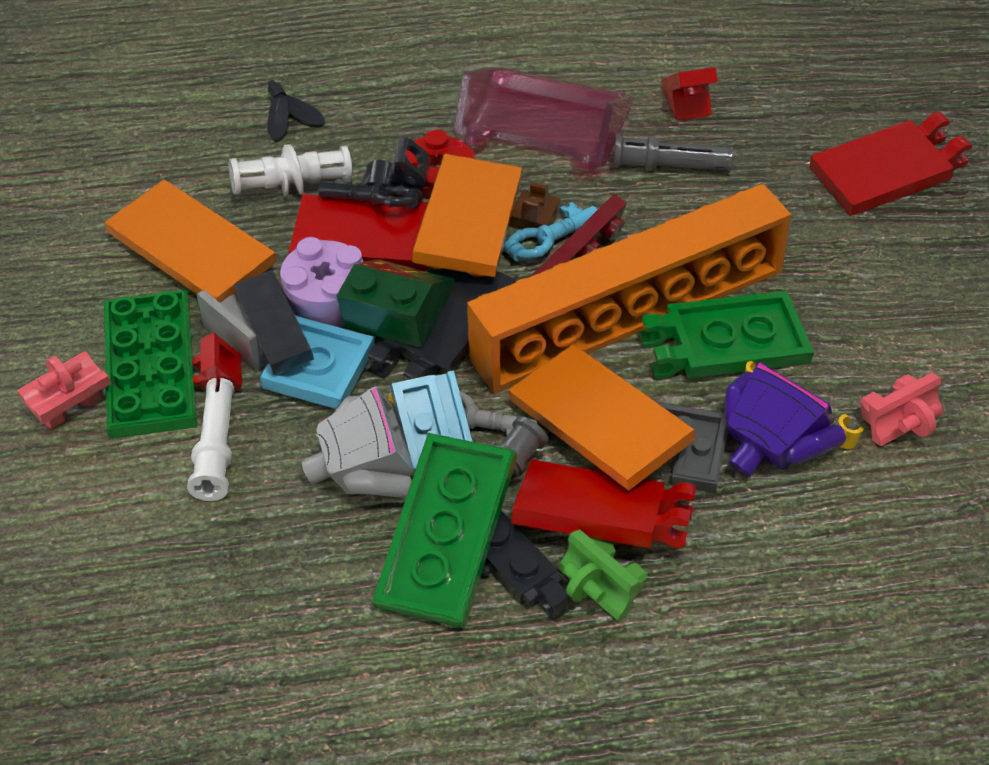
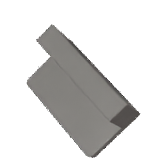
M205 290L196 294L204 328L211 334H217L241 354V360L255 372L268 364L257 336L235 294H232L220 303Z

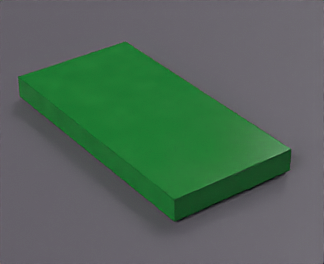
M427 433L372 599V604L375 608L465 628L517 460L515 450Z

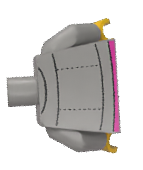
M375 386L362 395L346 397L335 412L320 422L316 429L322 451L302 461V467L308 480L315 485L331 477L347 494L406 498L412 482L410 476L415 473L396 416L391 392L387 399L378 387Z

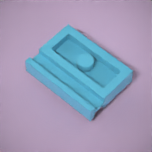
M454 370L442 375L435 376L434 374L391 384L390 392L396 416L414 470H416L427 433L472 441Z

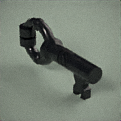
M337 179L335 182L321 181L318 188L319 197L345 200L355 199V201L372 202L374 206L384 205L390 208H415L423 198V194L418 188H408L402 185L384 187L380 183H375L374 186H360L352 184V180L343 181V179Z

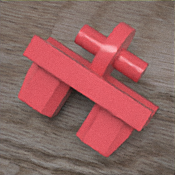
M83 351L65 363H62L56 356L50 357L45 361L49 372L17 391L20 399L38 420L48 428L53 429L65 422L66 410L79 403L81 406L90 407L102 399V389L111 383L109 376L97 367L86 351Z
M932 372L920 379L907 374L896 380L891 394L883 397L872 392L862 397L860 401L861 416L871 425L872 441L879 446H883L911 430L920 437H926L934 433L936 430L935 418L943 414V407L938 397L941 377Z

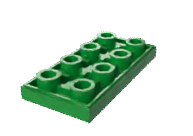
M187 290L165 291L158 294L104 300L105 373L109 376L111 383L106 387L107 432L109 438L114 439L198 427L195 384L193 383L194 366L192 365L193 348L190 303Z

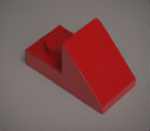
M716 67L678 72L661 79L662 87L676 120L707 117L712 114L708 85L718 82Z

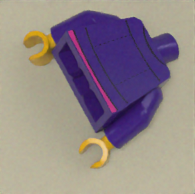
M752 361L747 362L745 372L726 388L724 418L727 421L731 437L740 444L728 462L734 469L747 477L752 476L763 459L784 470L792 463H803L837 447L852 449L857 445L864 430L862 427L856 430L848 429L847 425L851 418L846 414H842L837 424L832 425L834 417L829 403L761 362H758L757 365Z

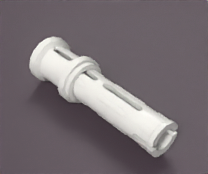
M216 378L209 380L206 384L201 438L192 449L191 460L195 466L194 473L188 478L187 490L193 497L202 501H216L224 498L228 493L229 482L225 477V472L232 459V452L227 445L234 385L225 378H220L219 392H216Z

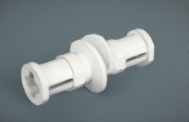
M289 144L284 145L282 148L281 157L268 156L261 157L259 160L237 162L236 158L229 159V174L234 194H240L242 189L259 187L268 189L282 185L283 195L288 196L290 184H295L299 194H304L303 182L319 183L320 180L343 178L344 181L351 180L352 164L347 146H340L338 151L321 153L312 151L296 155L294 148ZM324 164H340L339 166L320 168V165ZM261 172V175L240 177V174Z

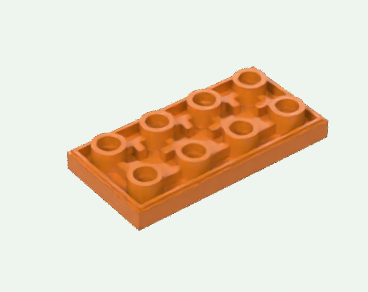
M444 154L413 249L412 263L426 265L431 269L444 268L467 272L476 277H495L521 180L522 167Z
M165 179L104 222L107 232L194 293L198 294L205 290L219 303L232 294H236L233 284L262 274L277 262L274 251Z
M574 344L508 389L511 402L627 490L632 489L695 441V431L692 427Z

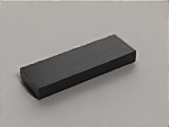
M273 270L233 284L273 375L314 360L309 343Z

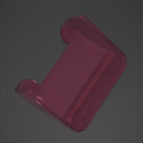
M501 67L469 70L463 74L453 133L465 135L464 141L475 145H487L488 138L494 137L574 155L575 167L597 170V165L602 166L606 164L615 144L616 133H620L634 97L620 92Z

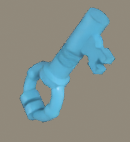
M573 202L568 203L567 208L561 206L560 214L567 218L550 226L542 225L538 228L517 230L505 243L504 251L518 262L523 259L543 257L552 248L555 240L577 231L597 211V208L591 206L582 210L578 209L577 205ZM526 238H537L541 246H536L534 249L527 250L519 243V241L521 242Z

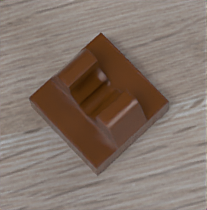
M532 182L530 191L523 189L513 208L510 227L522 230L554 224L560 211V198L549 196L547 185Z

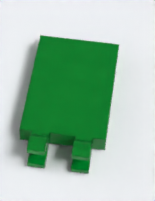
M787 290L667 304L665 314L652 313L642 316L645 330L639 331L643 347H655L653 353L657 362H651L650 367L654 379L658 380L670 378L685 369L688 379L745 372L746 364L749 361L755 362L756 365L758 362H761L769 368L811 364L814 350ZM672 337L676 346L660 345Z

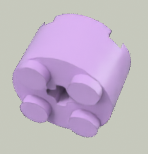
M308 237L299 241L297 249L286 257L280 271L282 289L295 316L339 328L345 326L336 295L353 265L363 262L361 251L357 247L337 241H320L315 237Z

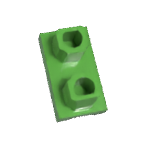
M580 529L571 533L568 538V550L558 566V569L570 579L566 593L575 602H579L587 596L591 597L619 621L628 615L634 598L642 592L648 577L647 572L636 562L628 563L624 566L613 558L616 551L611 541L589 538Z

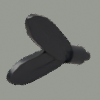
M273 79L268 81V92L272 102L267 128L269 136L274 142L281 141L287 134L289 116L308 127L318 128L325 124L319 110L297 98L287 95L282 85Z

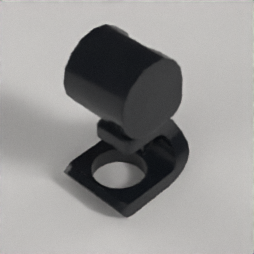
M402 137L397 143L394 162L391 163L382 159L371 161L366 166L362 185L374 186L375 183H380L384 187L402 185L408 188L423 190L427 180L431 157L427 151L412 139ZM406 150L415 155L418 167H415L408 160Z

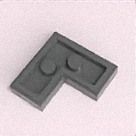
M655 401L695 431V441L676 456L671 486H675L678 483H690L696 486L698 491L716 494L729 430L727 421L724 418L725 413Z

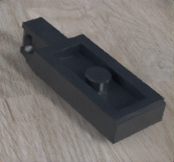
M501 511L484 565L490 567L494 577L520 605L525 602L531 606L537 602L553 621L557 620L569 612L568 600L570 596L561 586L563 584L562 576L559 574L558 569L515 524H511L512 521Z

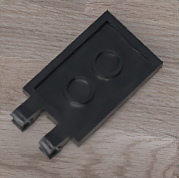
M428 268L426 272L454 278L455 286L423 348L376 336L377 343L368 353V358L375 361L370 367L371 371L387 377L401 356L412 361L403 373L409 379L434 374L435 376L436 374L442 375L448 371L455 370L469 352L467 302L483 294H489L514 284L516 279L499 271L496 272L495 277H476L467 272L444 268Z

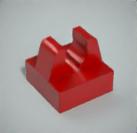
M215 333L201 339V353L192 360V365L201 373L193 377V383L203 391H206V384L209 380L217 379V389L220 388V378H225L233 383L234 391L241 388V354Z

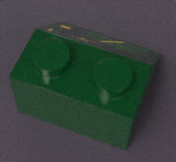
M377 259L355 263L336 297L346 328L423 348L455 286V279Z

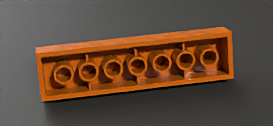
M762 183L750 189L739 191L735 195L713 204L704 205L700 209L678 218L667 220L663 224L643 232L632 234L628 238L606 247L595 249L566 263H560L529 278L520 279L514 284L489 294H483L467 302L469 360L494 394L516 385L572 344L589 354L645 330L642 316L652 313L665 314L667 304L722 298L782 273L791 213Z

